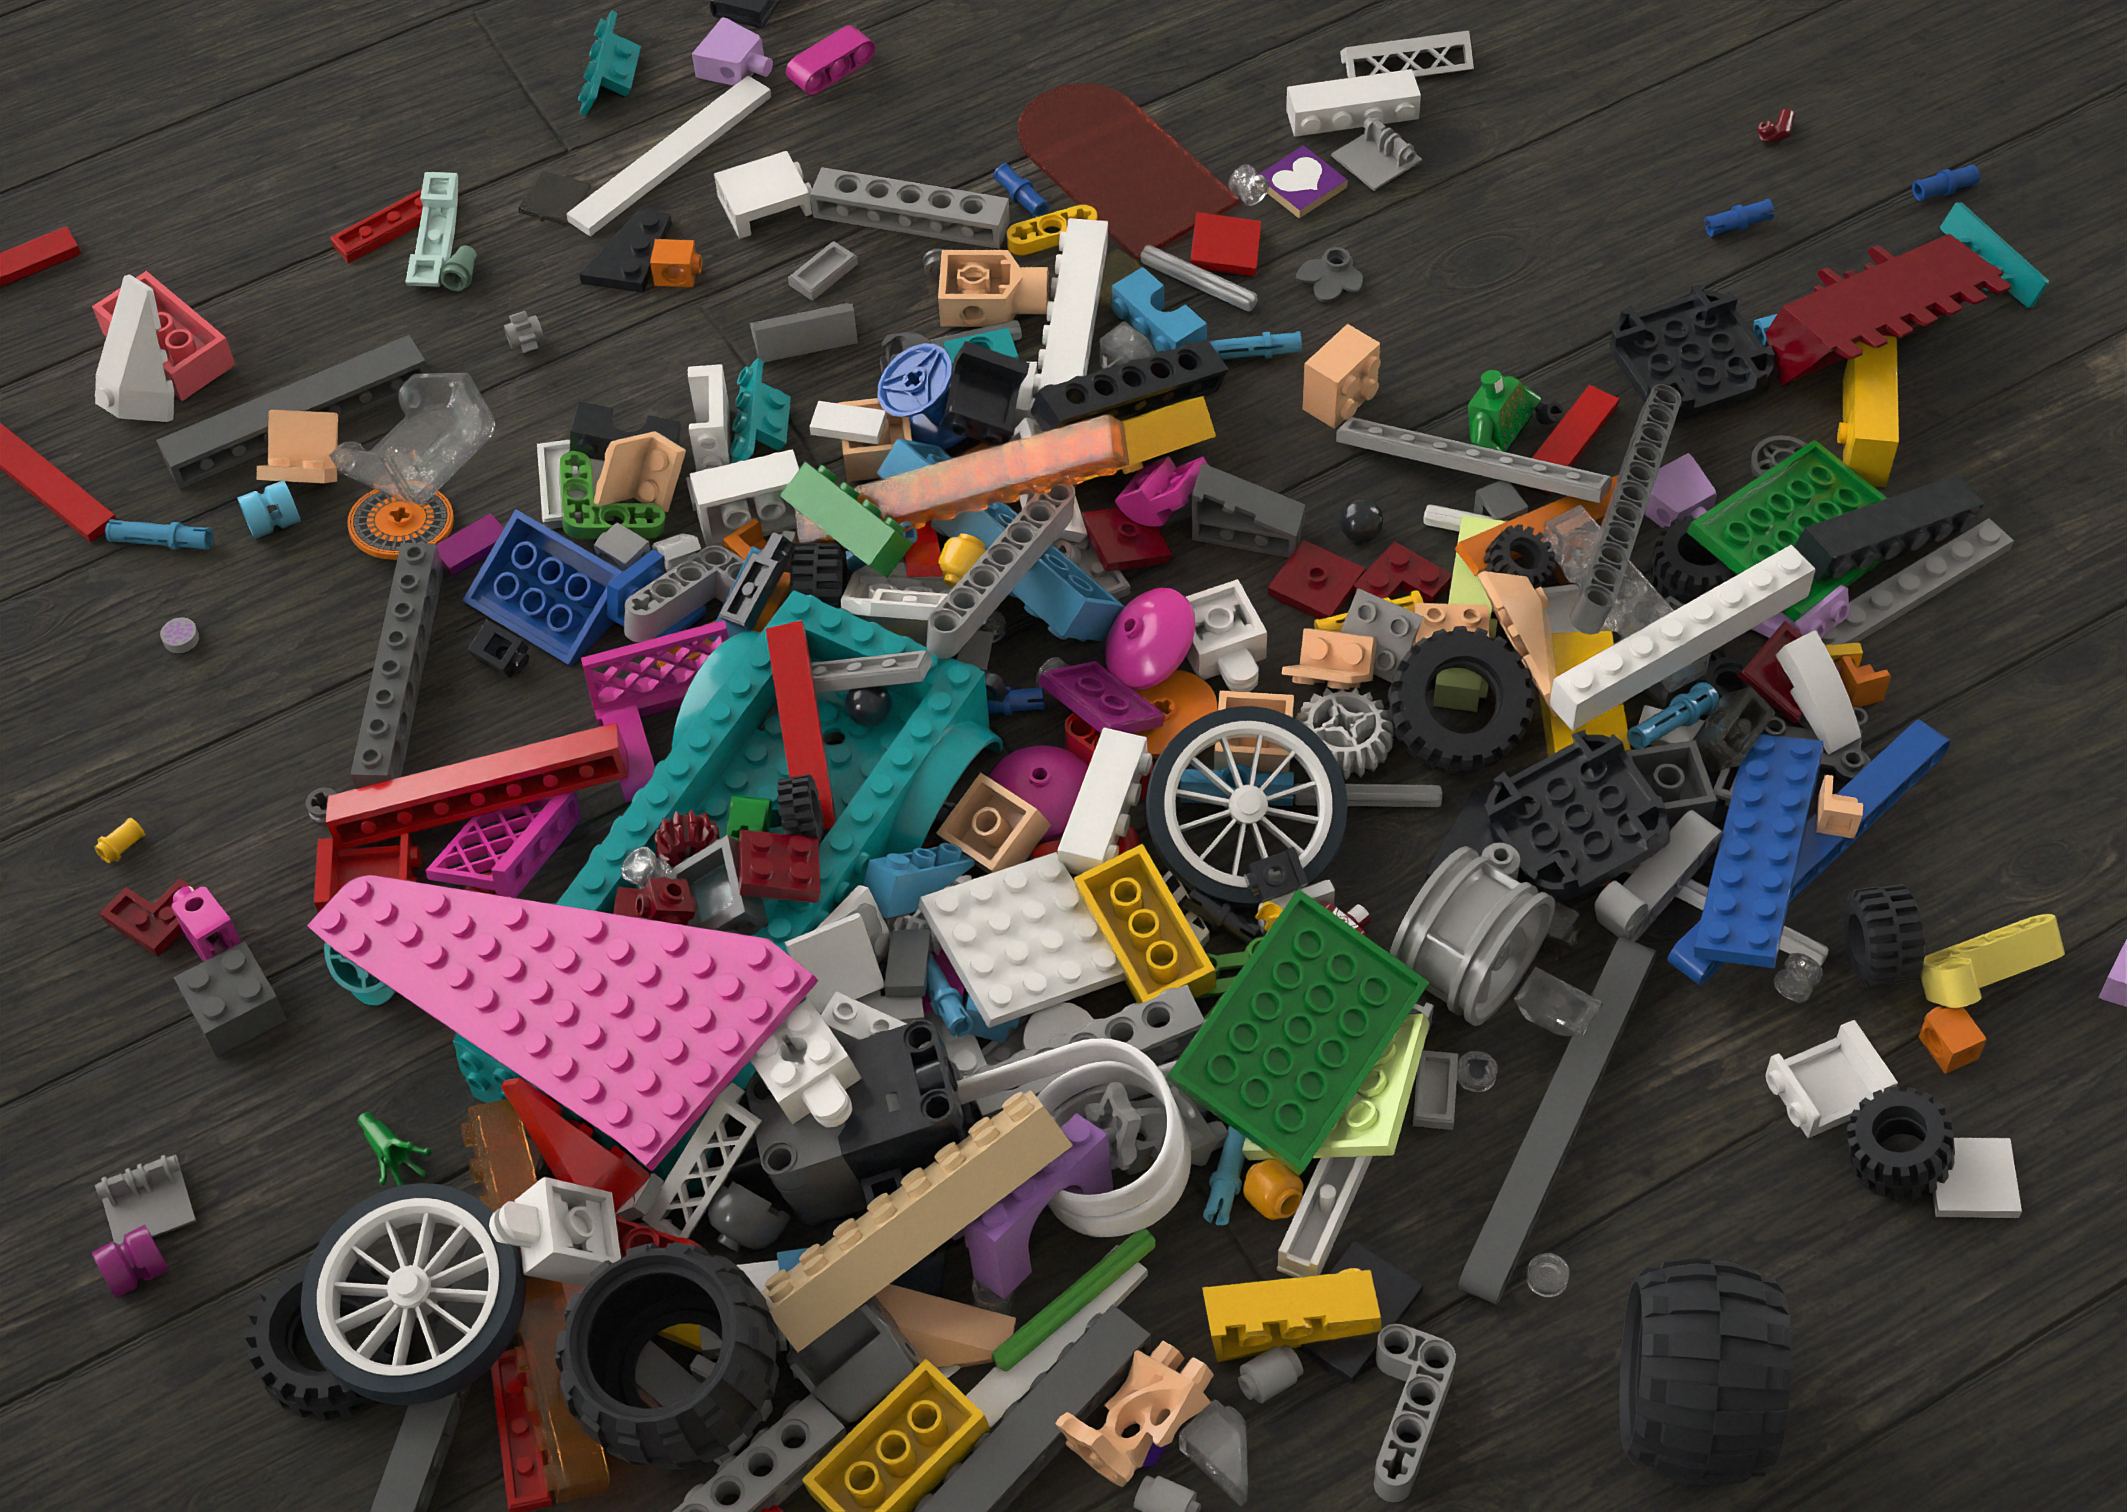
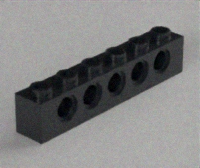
M1208 339L1196 343L1188 342L1173 350H1162L1153 356L1139 360L1132 359L1123 365L1113 368L1105 367L1096 373L1083 377L1075 376L1069 381L1056 385L1048 384L1037 392L1030 413L1052 443L1184 400L1216 392L1219 390L1229 369Z

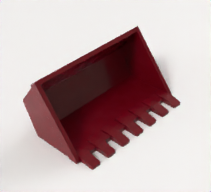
M1951 234L1897 257H1894L1879 245L1869 249L1868 253L1876 263V266L1868 263L1864 265V271L1858 274L1853 269L1843 273L1845 279L1841 278L1829 267L1823 268L1818 271L1817 275L1826 288L1817 285L1814 287V293L1782 306L1765 332L1769 346L1771 345L1775 354L1774 361L1779 373L1777 375L1779 383L1782 387L1845 358L1851 360L1861 356L1863 350L1854 344L1858 341L1870 347L1879 348L1888 343V339L1884 336L1904 337L1911 334L1913 328L1920 325L1925 327L1936 323L1940 316L1945 314L1952 316L1961 312V304L1965 301L1973 305L1986 301L1987 296L1981 292L1984 288L2001 294L2010 290L2011 285L2001 278L2003 272L2000 269L1989 264Z

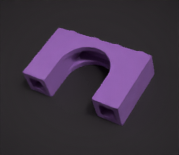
M1077 1113L1060 1128L1073 1146L965 1227L973 1277L1003 1299L1032 1273L1028 1248L1030 1233L1043 1208L1057 1193L1064 1190L1074 1194L1095 1195L1113 1191L1108 1134Z

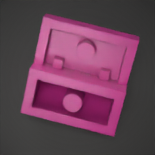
M1169 456L1143 466L1144 468L1137 472L1116 498L1115 502L1128 518L1138 524L1151 527L1164 525L1175 510L1188 503V496L1194 491L1202 463L1208 464L1204 457L1175 467Z

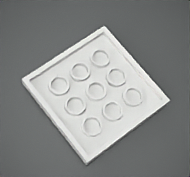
M1057 852L920 897L918 906L988 1028L1126 980L1122 967L1078 893L1074 880L1064 864L1059 862Z

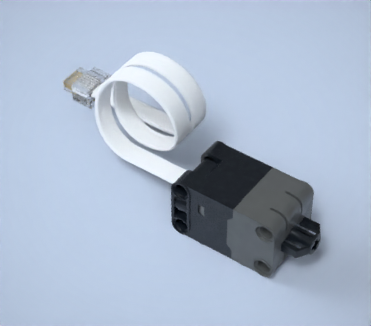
M920 1019L888 1031L876 1032L867 1038L842 1045L862 1079L845 1089L851 1100L852 1112L843 1124L836 1127H824L817 1122L812 1113H809L792 1125L759 1073L753 1075L746 1086V1094L750 1112L762 1120V1122L730 1171L733 1181L739 1185L743 1182L759 1186L773 1182L802 1224L810 1227L818 1226L827 1222V1220L837 1219L867 1209L860 1180L899 1167L903 1176L919 1167L924 1170L936 1161L934 1157L943 1147L952 1142H955L957 1145L970 1135L968 1133L969 1129L978 1122L972 1101L1083 1064L1087 1065L1061 1075L1045 1087L1037 1096L1060 1128L1076 1113L1082 1117L1086 1116V1105L1100 1103L1108 1085L1113 1082H1119L1126 1089L1129 1100L1151 1093L1166 1107L1167 1131L1158 1158L1151 1168L1133 1183L1111 1192L1095 1195L1074 1194L1064 1190L1057 1193L1048 1202V1205L1056 1217L1066 1226L1089 1236L1115 1237L1134 1233L1154 1224L1175 1206L1185 1189L1191 1167V1147L1186 1125L1169 1088L1173 1084L1165 1079L1178 1060L1157 1067L1147 1055L1132 1045L1112 1039H1088L963 1079L956 1064L949 1060L946 1046L934 1024L928 1020ZM930 1042L927 1046L919 1048L922 1044ZM730 1145L731 1152L735 1145Z

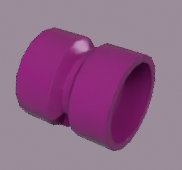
M145 1224L125 1234L123 1243L118 1244L111 1241L92 1252L106 1283L116 1299L138 1288V1280L144 1279L149 1282L170 1271Z

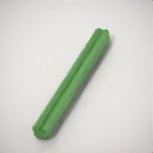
M1145 1228L1132 1234L993 1350L991 1355L995 1365L1003 1372H1007L1152 1251L1156 1246V1240L1153 1235Z

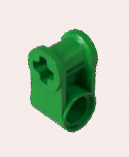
M733 795L729 807L726 835L738 841L741 830L768 833L772 818V799Z

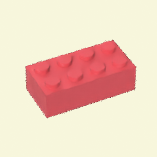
M147 271L136 277V279L153 288L161 329L156 332L160 349L166 350L168 361L163 363L166 380H172L174 395L180 401L185 400L236 365L225 336ZM121 288L92 306L102 333L106 337Z

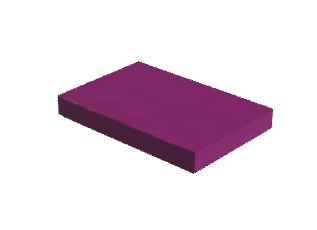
M1096 661L1045 671L1040 674L1038 684L1100 733H1102L1103 728L1131 734L1163 726L1165 719L1163 712Z

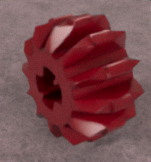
M692 809L687 815H681L675 811L673 819L662 818L660 828L656 829L654 836L656 854L659 861L665 863L668 870L682 863L684 859L692 857L710 846L714 841L720 839L719 828L716 826V822L710 821L707 813L696 816Z

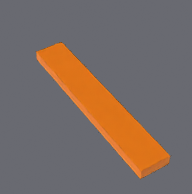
M1618 475L1612 477L1611 489L1600 503L1567 496L1462 540L1457 544L1455 550L1474 576H1478V574L1486 571L1485 568L1489 565L1484 563L1487 547L1502 530L1504 531L1511 525L1513 528L1517 524L1523 525V531L1530 526L1534 528L1533 534L1535 536L1539 532L1544 535L1541 539L1543 543L1549 541L1551 544L1603 522ZM1509 551L1512 560L1522 557L1521 554L1515 551Z

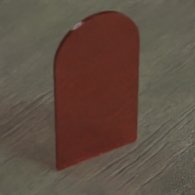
M1084 83L1059 86L1033 99L1020 116L1018 138L1024 153L1078 205L1093 207L1097 212V221H1108V234L1136 261L1141 259L1140 255L1145 246L1151 245L1159 249L1192 231L1195 226L1196 212L1220 215L1239 204V199L1128 97L1114 89Z

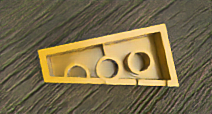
M1350 1268L1337 1274L1202 1288L1217 1362L1259 1355L1274 1346L1281 1348L1284 1345H1288L1291 1348L1301 1347L1302 1344L1380 1332L1382 1330L1381 1316L1371 1270L1361 1271L1358 1268Z

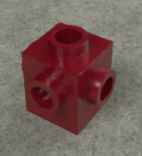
M649 878L642 893L637 895L635 912L637 918L687 926L689 920H692L695 916L696 901L694 896L690 895L688 882L685 879Z

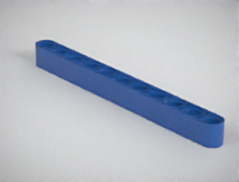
M1918 719L1836 794L1854 797L1858 800V803L1863 804V816L1855 839L1816 833L1817 813L1808 820L1790 902L1942 759L1951 743L1948 738ZM1699 921L1676 943L1667 961L1698 985H1703L1726 962L1694 958V945L1700 925Z

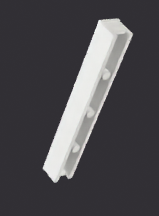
M1426 1003L1422 1007L1415 1004L1409 1014L1424 1013L1430 1022L1428 1031L1432 1025L1434 1005ZM1373 1156L1327 1157L1320 1159L1280 1246L1277 1271L1294 1278L1318 1276L1321 1274Z

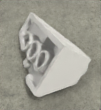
M130 274L123 278L96 372L95 403L117 418L169 422L173 420L174 388L172 380H166L163 363L168 361L166 350L160 349L156 332L161 329L154 291L153 288Z

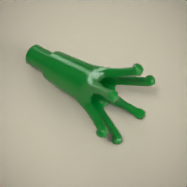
M365 1112L359 1116L357 1122L364 1130V1136L378 1158L381 1171L380 1185L385 1186L387 1183V1169H390L397 1187L404 1185L398 1167L404 1163L414 1169L421 1177L427 1176V1171L411 1159L410 1152L429 1156L432 1152L430 1148H419L414 1146L411 1141L406 1142L402 1140L383 1122L377 1121L370 1112Z

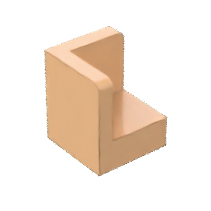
M1825 775L1818 795L1816 833L1855 839L1863 816V804L1858 803V800L1854 797L1832 794L1833 776Z

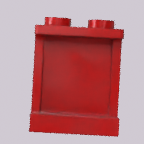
M409 833L401 834L400 845L338 851L333 838L318 839L314 904L318 913L345 884L358 877L373 875L419 883L418 878L415 877V868H421L419 846H413Z

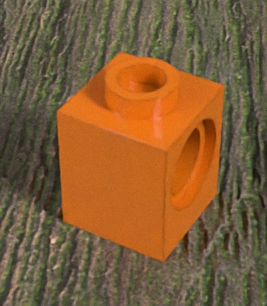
M655 239L650 261L654 286L694 287L696 274H701L702 256L701 254H696L694 240Z
M1944 1006L1934 1008L1924 1017V1023L1919 1034V1039L1945 1074L1978 1060L1987 1040L1964 1007L1945 1008Z

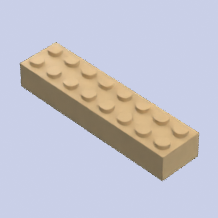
M1031 1090L1025 1094L1018 1092L1011 1096L1002 1105L1003 1111L991 1120L989 1117L979 1120L969 1129L968 1133L970 1135L957 1145L955 1142H952L943 1147L935 1155V1162L924 1170L919 1167L911 1171L902 1179V1186L891 1195L883 1193L875 1198L867 1206V1213L856 1221L851 1218L843 1222L834 1230L833 1235L835 1237L823 1246L819 1244L811 1246L799 1257V1264L788 1272L785 1269L778 1271L766 1281V1288L761 1293L766 1299V1304L774 1323L797 1353L1073 1146Z

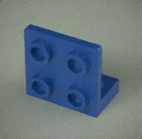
M651 550L607 584L606 617L624 626L626 600L665 574L663 554ZM701 606L655 638L685 631L706 614V606Z

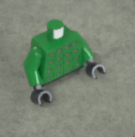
M1497 370L1486 371L1481 376L1482 386L1468 405L1471 444L1508 452L1533 417V409L1535 410L1536 419L1540 424L1556 423L1557 420L1551 414H1560L1563 412V408L1557 402L1543 404L1540 401L1541 397L1513 376H1501V373Z

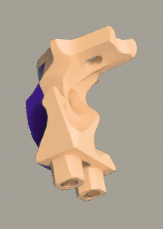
M1162 1341L1150 1356L1138 1350L1134 1352L1127 1380L1119 1391L1105 1404L1109 1412L1106 1423L1100 1430L1087 1426L1068 1412L1060 1416L1055 1424L1068 1439L1065 1444L1071 1450L1082 1457L1102 1476L1116 1485L1124 1487L1138 1469L1143 1466H1154L1167 1445L1172 1442L1179 1427L1186 1420L1209 1407L1211 1402L1203 1392L1214 1374L1205 1363L1194 1357L1189 1360L1181 1373L1176 1372L1184 1357L1174 1346ZM1136 1423L1140 1425V1431L1135 1436L1130 1438L1122 1437V1432L1125 1428Z

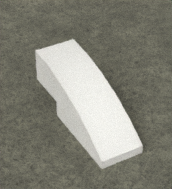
M1816 630L1785 645L1775 656L1794 685L1790 693L1818 739L1823 741V747L1828 755L1860 739L1862 736L1848 693L1831 656Z

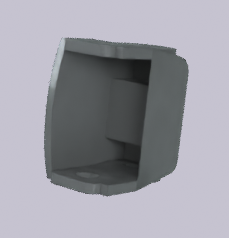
M875 1295L797 1353L793 1348L786 1356L790 1368L807 1389L821 1400L832 1414L846 1426L851 1422L857 1421L877 1405L922 1363V1359L916 1349L904 1336L891 1314Z

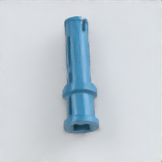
M1700 682L1691 688L1690 693L1677 695L1672 699L1668 708L1628 730L1627 738L1630 745L1635 749L1645 748L1679 726H1691L1698 722L1701 715L1714 713L1720 704L1717 691L1710 684ZM1707 695V698L1699 701L1701 696Z

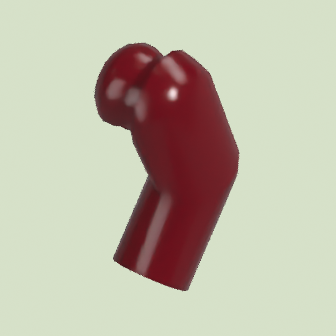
M1783 109L1779 113L1777 124L1768 120L1765 126L1764 122H1761L1757 128L1760 140L1770 144L1788 138L1791 134L1795 113L1791 109Z

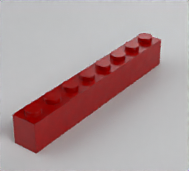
M616 722L330 795L327 800L326 824L338 851L400 836L402 833H412L629 777L627 749Z

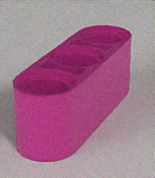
M845 26L791 59L786 68V76L807 94L815 95L867 64L874 56L876 50L875 43L854 26Z
M637 705L601 714L603 726L617 722L627 749L629 777L619 780L625 803L632 801L635 793L640 788L646 786L652 778L655 769Z

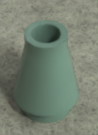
M469 246L459 247L458 251L441 267V282L447 289L461 291L471 284L474 262L477 257L473 248Z

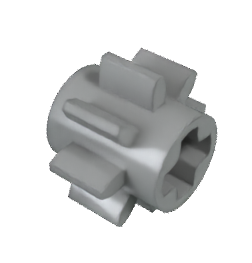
M526 311L510 315L511 323L504 325V330L511 349L520 347L522 353L538 349L536 341L544 339L537 316L528 317Z

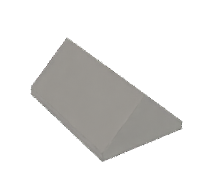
M850 303L750 323L758 358L764 362L858 343L853 304Z

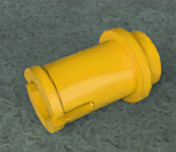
M128 818L126 822L106 838L101 836L94 848L106 863H111L113 860L118 862L121 859L120 854L137 840L143 838L145 833L134 819Z

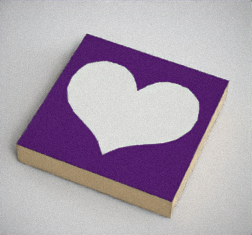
M1303 145L1256 175V185L1300 219L1346 189L1347 179Z

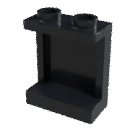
M965 341L954 358L952 379L947 389L939 427L948 429L955 435L968 436L980 440L987 446L1004 449L1015 432V427L1012 426L1017 399L1020 386L1028 375L1030 363Z

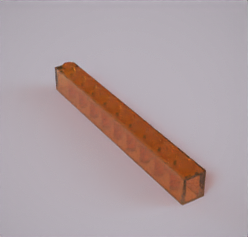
M1107 414L853 487V489L860 493L857 501L861 504L867 499L883 511L879 516L883 521L889 516L899 524L904 521L912 523L911 527L907 529L913 527L918 529L924 527L925 522L935 519L950 520L956 517V513L963 511H983L988 508V504L1015 502L1020 499L1021 495L1028 493H1047L1056 485L1079 484L1084 481L1085 477L1092 475H1112L1117 472V468L1129 465L1124 423ZM794 508L798 543H839Z
M504 1099L469 1106L467 1122L461 1123V1131L465 1147L472 1146L475 1159H470L471 1175L474 1184L481 1182L484 1195L478 1196V1199L495 1212L508 1201L515 1202V1199L537 1183L523 1123L510 1101ZM525 1275V1304L521 1320L515 1332L517 1333L519 1347H514V1356L518 1372L526 1371L529 1385L523 1386V1393L527 1411L535 1410L538 1425L532 1426L537 1451L544 1450L548 1464L542 1466L546 1491L554 1490L557 1504L608 1492L610 1476L603 1447L592 1440L583 1431L575 1417L569 1413L560 1391L559 1381L562 1380L560 1375L562 1372L556 1366V1340L558 1331L564 1330L567 1322L563 1314L567 1301L562 1282Z

